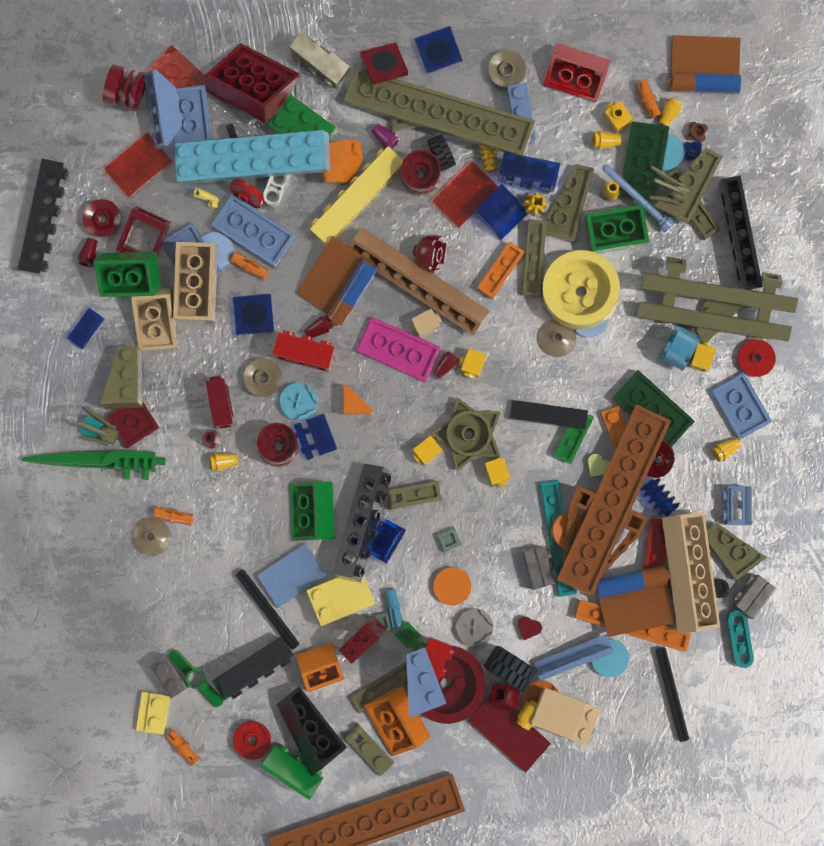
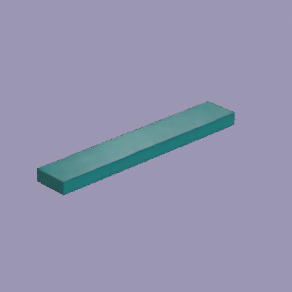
M559 480L539 483L552 564L558 577L563 566L564 549L554 542L551 528L554 520L564 513ZM555 580L558 597L577 594V589Z

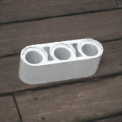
M291 175L282 176L284 181L281 184L274 182L277 176L269 178L263 193L267 206L274 208L281 203ZM269 194H276L277 199L270 202L267 200Z

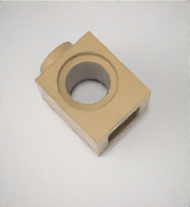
M432 308L411 319L419 338L440 328L439 323L442 322L437 311L433 312Z

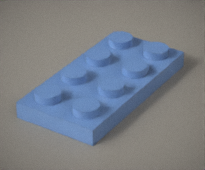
M231 194L211 224L213 228L273 267L277 266L296 237L294 233L249 204L241 201L233 194Z

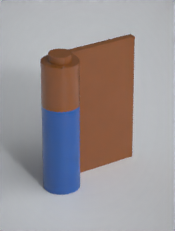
M673 35L671 76H668L667 87H670L671 91L739 94L741 90V75H739L741 38Z
M332 236L300 286L297 294L327 313L328 321L336 327L338 325L343 326L379 270V267Z
M663 565L605 577L599 580L596 588L607 637L676 623L668 590V580H671L668 568L665 569Z

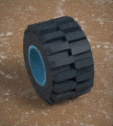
M495 646L483 665L486 670L522 692H525L537 673L534 667L501 646Z

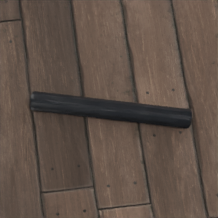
M244 569L238 571L235 574L238 580L283 637L290 649L294 650L300 645L299 641Z
M665 647L657 648L656 655L678 739L680 742L688 741L689 734L667 650Z

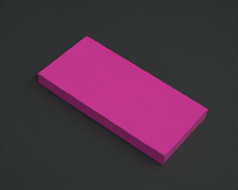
M371 316L356 352L426 383L441 347Z

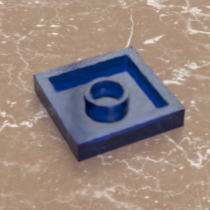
M450 26L414 38L427 75L463 63Z
M271 294L233 297L237 336L275 332Z

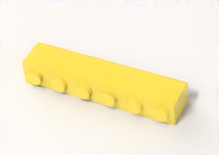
M389 146L385 150L383 148L380 149L375 155L376 159L373 163L368 162L362 169L363 173L359 177L355 176L349 184L351 186L346 191L343 189L336 198L338 200L333 205L330 203L323 212L325 214L321 218L317 217L310 224L311 233L325 246L332 236L337 238L401 170L403 159Z

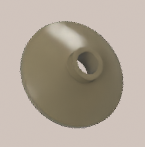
M500 51L489 62V76L496 85L503 88L519 84L526 74L525 61L514 51ZM509 68L510 73H504L503 69Z
M554 319L542 326L538 336L541 349L553 357H562L569 354L575 347L577 339L574 329L562 326ZM560 334L562 338L557 341L554 336Z
M261 358L252 361L244 372L246 388L252 394L259 397L272 395L279 389L282 382L280 368L269 359ZM266 375L267 380L264 382L260 381V376Z
M146 518L135 526L132 540L135 548L140 553L147 556H156L168 548L171 541V533L169 527L162 520ZM149 533L154 534L153 540H148L147 536Z

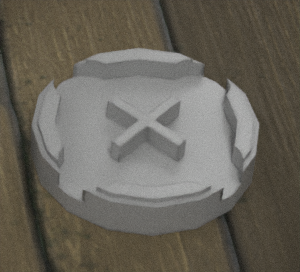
M477 608L468 609L462 612L456 620V635L465 645L471 647L481 646L487 643L492 636L493 621L483 610Z

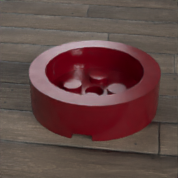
M453 645L451 648L454 650L450 662L446 661L444 668L447 669L444 678H449L452 681L451 688L443 689L441 687L442 680H438L446 704L421 713L427 719L442 724L457 723L471 716L482 703L486 689L485 675L480 663L468 651Z

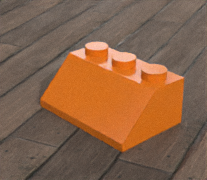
M403 686L393 689L364 705L391 756L418 748L431 737L419 714L409 718L408 694Z

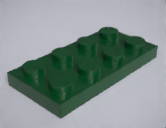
M632 121L622 178L645 200L657 203L658 200L649 199V196H659L660 184L654 182V179L661 180L662 176L651 170L650 167L654 166L663 172L670 126ZM620 188L619 197L633 199Z
M639 370L633 374L612 398L630 415L635 405H639L671 420L662 440L671 447L695 422Z

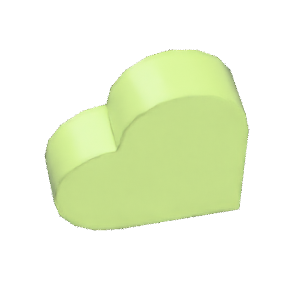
M592 454L588 458L590 477L604 475L609 461L603 460L598 454Z

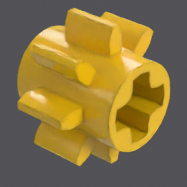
M538 192L533 196L528 194L526 196L527 200L523 202L526 208L525 212L532 214V217L537 215V213L543 214L545 212L543 208L548 206L545 203V196L539 195Z

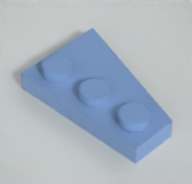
M425 647L406 654L409 718L444 705L446 701Z

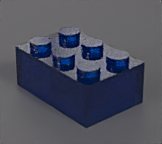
M504 151L498 181L505 186L519 185L523 190H531L533 188L538 189V192L542 194L553 193L557 183L560 163L529 156L521 157Z

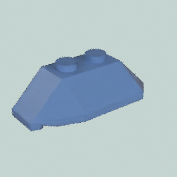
M151 70L144 73V79L146 80L145 96L156 149H161L170 144L181 128L182 114L179 110V95L177 94L176 87L157 70Z

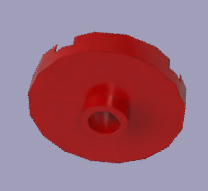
M233 179L229 185L233 195L253 208L257 209L263 205L264 197L255 186L251 184L247 186L244 184L246 181L243 179Z
M753 339L746 342L739 349L737 357L740 370L752 377H762L768 374L776 362V354L773 347L761 339ZM754 355H759L760 361H755Z
M258 721L243 723L236 729L233 737L235 751L241 757L250 760L262 758L269 751L272 742L270 730ZM255 737L256 743H250L249 738Z

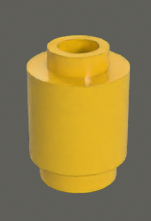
M533 700L531 702L526 701L517 716V724L527 730L534 727V725L529 723L537 702Z

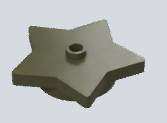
M457 398L451 419L431 433L434 438L450 448L457 471L475 457H500L493 437L500 411L476 412L460 398ZM467 431L472 432L471 438H466L465 433Z

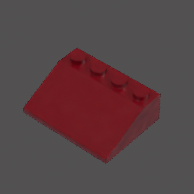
M242 43L205 74L206 90L208 93L264 123H267L278 113L300 78V74Z

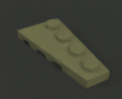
M705 148L677 180L679 183L685 184V187L690 188L686 201L684 203L679 201L678 204L658 201L654 207L688 224L723 156ZM669 189L663 197L673 198V196H670L672 190Z
M575 164L552 209L546 216L545 220L548 221L547 236L572 242L576 241L594 168Z

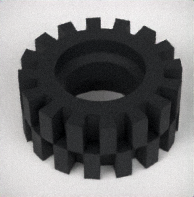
M442 134L427 141L430 151L440 162L442 172L456 165L450 147Z

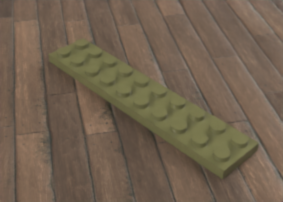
M356 67L344 98V104L521 158L524 157L536 121L399 79L372 85L366 70Z

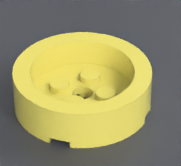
M577 250L565 253L550 265L543 281L544 304L552 318L562 326L574 330L595 328L611 317L618 304L620 282L617 272L606 258L595 252ZM583 287L587 292L586 295L579 297L575 292L578 288Z

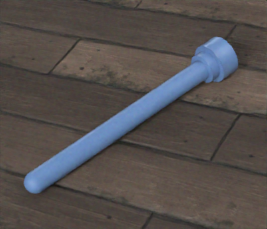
M609 165L603 166V171L639 205H643V208L657 220L658 227L663 232L668 231L672 227L674 220L671 217L659 213Z

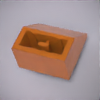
M332 642L296 655L307 692L345 679Z

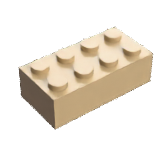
M176 242L173 319L215 321L217 244Z

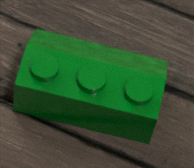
M333 482L290 483L291 541L334 539Z
M276 744L261 765V768L310 800L324 779L321 775L323 772L320 770L311 776L302 757L299 755L294 757L289 753L291 751L283 744L280 746Z

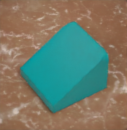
M88 415L83 422L100 430L106 426ZM81 427L79 433L86 437L99 438L100 434Z

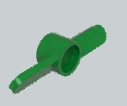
M172 650L169 653V658L186 676V684L190 688L198 689L213 707H220L223 704V699L206 681L205 673L201 669H195L178 650ZM192 672H199L202 675L203 680L200 685L194 686L189 682V676Z

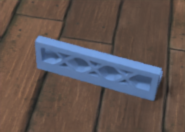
M607 634L538 660L534 664L539 674V680L542 681L613 653Z

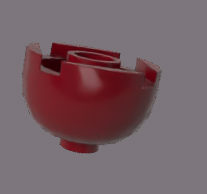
M427 235L414 246L413 255L421 269L435 274L440 272L441 269L438 267L440 263L444 264L447 253V243L443 242L445 237Z

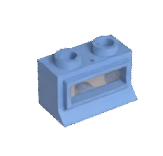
M752 486L725 487V490L722 491V502H725V510H722V521H725V525H752Z

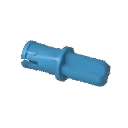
M397 589L385 591L388 604L387 610H389L392 628L402 627L403 622L400 612L402 607L399 606Z

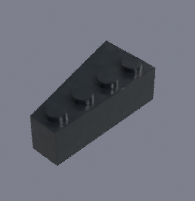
M280 636L212 680V683L223 700L229 697L235 699L242 694L241 689L246 686L249 689L259 683L258 678L264 675L266 679L275 673L274 668L280 665L283 668L291 662L289 658L294 655L283 637Z
M300 686L276 704L311 776L323 769L347 748Z

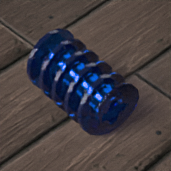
M652 478L641 487L640 491H646L643 495L644 498L651 497L648 501L649 504L655 502L654 510L660 508L659 516L665 514V517H667L679 507L680 502L673 503L675 496L668 497L671 491H663L666 486L665 484L658 485L661 479Z

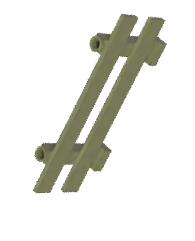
M668 256L666 259L667 276L645 273L642 288L664 292L662 305L640 301L637 317L659 320V322L664 324L672 322L751 335L757 339L769 338L789 342L792 326L769 323L772 310L796 312L797 297L775 294L776 288L781 289L782 286L781 275L762 272V292L680 279V273H685L686 259ZM676 294L759 307L756 320L674 307Z

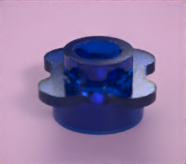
M699 141L685 142L683 145L685 148L684 158L686 160L696 159L702 152V143Z

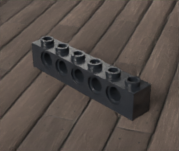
M41 159L17 269L21 273L43 277L44 272L47 273L49 262L47 257L52 252L53 243H51L52 235L55 236L57 230L55 220L60 215L61 206H59L60 198L63 199L65 193L63 183L64 180H67L69 169H67L65 163ZM50 178H57V182L54 185H48ZM46 196L53 197L51 203H44V199ZM43 214H48V220L44 223L40 222V217ZM43 232L45 234L44 239L36 241V235ZM40 251V257L33 260V252Z
M741 175L723 178L719 182V188L739 288L759 291L763 286L761 285V274Z
M363 464L332 573L340 579L361 583L362 577L365 575V566L371 554V545L376 536V527L381 518L382 506L386 500L388 485L391 482L392 472L385 467Z

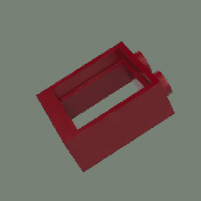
M136 206L131 210L116 251L120 253L141 252L127 245L134 225L139 220L161 230L152 251L156 252V257H158L172 222Z
M220 375L209 377L210 381H205L214 428L219 430L235 427L227 380Z
M373 616L339 651L352 664L387 629Z

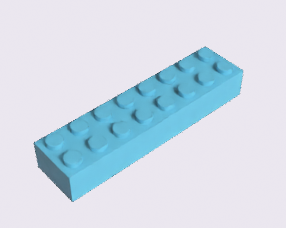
M324 130L175 143L177 182L182 184L228 181L236 178L251 179L331 172L329 133Z

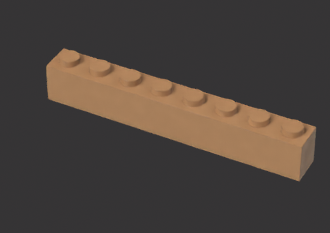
M363 227L349 244V247L379 267L377 273L473 336L490 312L433 273L421 269L416 262Z

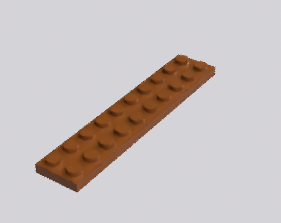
M635 405L556 580L593 596L671 420L639 405Z
M452 773L271 836L269 841L271 846H367L464 812L465 808Z

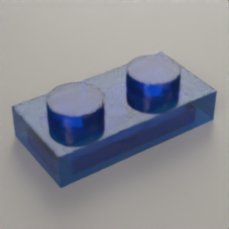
M88 308L67 339L84 350L106 319L91 308Z

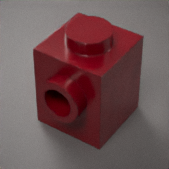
M492 685L491 705L500 710H518L519 690L511 685Z

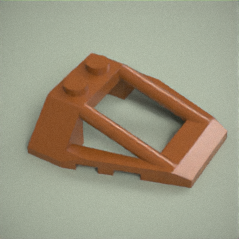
M577 486L569 504L563 564L596 493L581 486ZM579 507L583 509V512L574 530L575 520ZM631 509L623 527L630 530V532L610 556L603 574L641 535L648 517Z

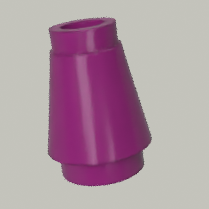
M379 123L371 131L385 149L388 146L394 149L400 141L397 133Z

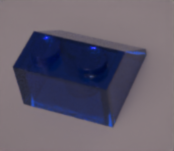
M501 184L475 210L474 215L501 241L528 213L525 212L517 198Z
M386 519L385 522L380 521L376 528L378 534L372 542L370 555L387 564L405 534L406 529Z

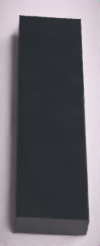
M512 400L510 420L586 430L589 411Z

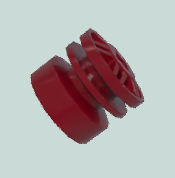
M113 64L105 80L102 96L103 103L116 107L122 99L123 109H127L129 106L130 111H137L145 92L146 80L144 79V72L137 74L136 70H131L127 77L126 67Z
M416 150L409 153L401 166V178L404 187L412 194L419 196L433 192L439 185L441 178V166L437 157L426 150ZM419 171H423L424 175L422 178H419V175H417Z
M277 422L268 424L258 435L257 447L263 461L270 466H287L297 456L298 442L296 434L286 424ZM277 442L280 445L283 444L281 446V450L279 451L277 448L273 449L275 447V443Z

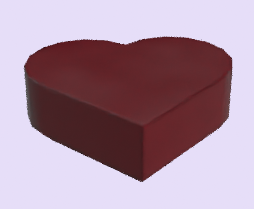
M525 616L519 618L517 625L523 640L541 633L542 625L539 621H532L529 617Z

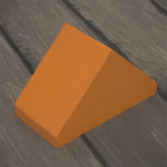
M346 384L344 386V415H372L374 411Z

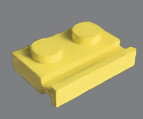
M142 692L136 731L165 734L170 702L169 695Z

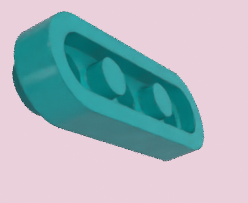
M734 610L727 617L733 660L738 667L747 668L754 661L748 619L744 612ZM735 616H738L740 618V621L737 624L733 621ZM739 635L743 637V641L740 643L737 641V636ZM742 654L746 656V660L744 662L740 660V656Z

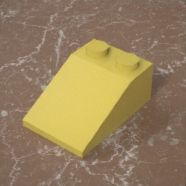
M338 577L307 590L321 626L375 604L365 577H362L361 583Z

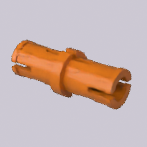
M645 79L640 81V83H636L642 97L641 102L645 104L650 119L661 115L655 101L656 96L652 93L648 80Z
M237 251L230 261L243 268L244 272H250L263 281L269 272V269L257 264L254 259L250 260Z
M156 506L153 518L170 521L172 524L181 523L192 526L194 514L183 513L174 508L171 510Z
M175 729L165 737L177 749L176 752L187 760L190 766L200 759L190 748L189 742H185Z

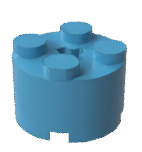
M676 325L659 358L683 371L688 364L687 361L692 357L698 345L700 336Z

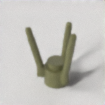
M650 167L651 170L673 183L674 186L655 178L654 182L672 190L670 196H673V198L649 196V199L678 204L679 201L684 203L690 188L685 187V184L679 183L656 167Z
M85 406L84 409L105 424L107 428L103 427L100 430L82 422H77V425L100 434V438H102L82 436L81 439L102 443L107 446L110 444L114 445L119 436V431L116 430L117 426L110 424L96 412Z

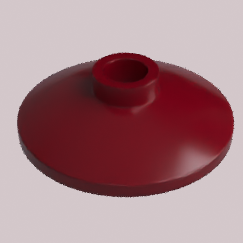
M98 199L91 202L83 213L85 228L89 233L97 237L112 235L121 223V214L118 207L106 199ZM105 216L106 221L100 222V217Z
M661 442L647 476L661 478L672 470L675 463V453L667 442ZM660 456L662 460L660 463H657V457Z

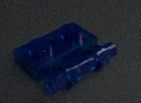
M324 413L306 420L308 428L303 429L301 422L294 424L296 438H299L302 454H305L307 461L314 458L312 451L316 449L319 456L338 450ZM310 433L315 442L312 445H309L306 435Z

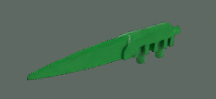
M72 451L29 456L21 460L23 462L53 466L114 468L116 471L123 470L122 479L124 480L130 479L131 470H135V472L142 470V480H149L150 471L156 472L157 465H166V458L157 457L156 452Z

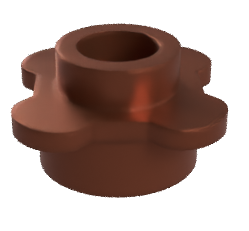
M691 122L689 124L690 132L687 134L688 139L704 142L708 126Z

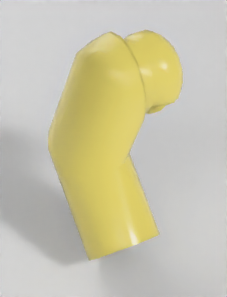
M200 188L194 190V197L209 202L208 207L211 209L218 208L219 199L217 196Z

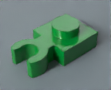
M406 622L394 634L406 648L412 645L413 651H416L420 645L426 646V643L417 640L421 635L409 622Z

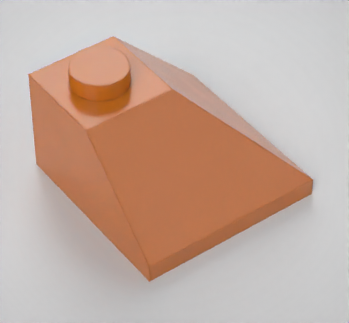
M343 140L330 142L331 172H322L324 183H350L356 176L363 160L360 141Z

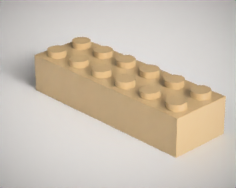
M704 512L662 517L678 633L720 628Z

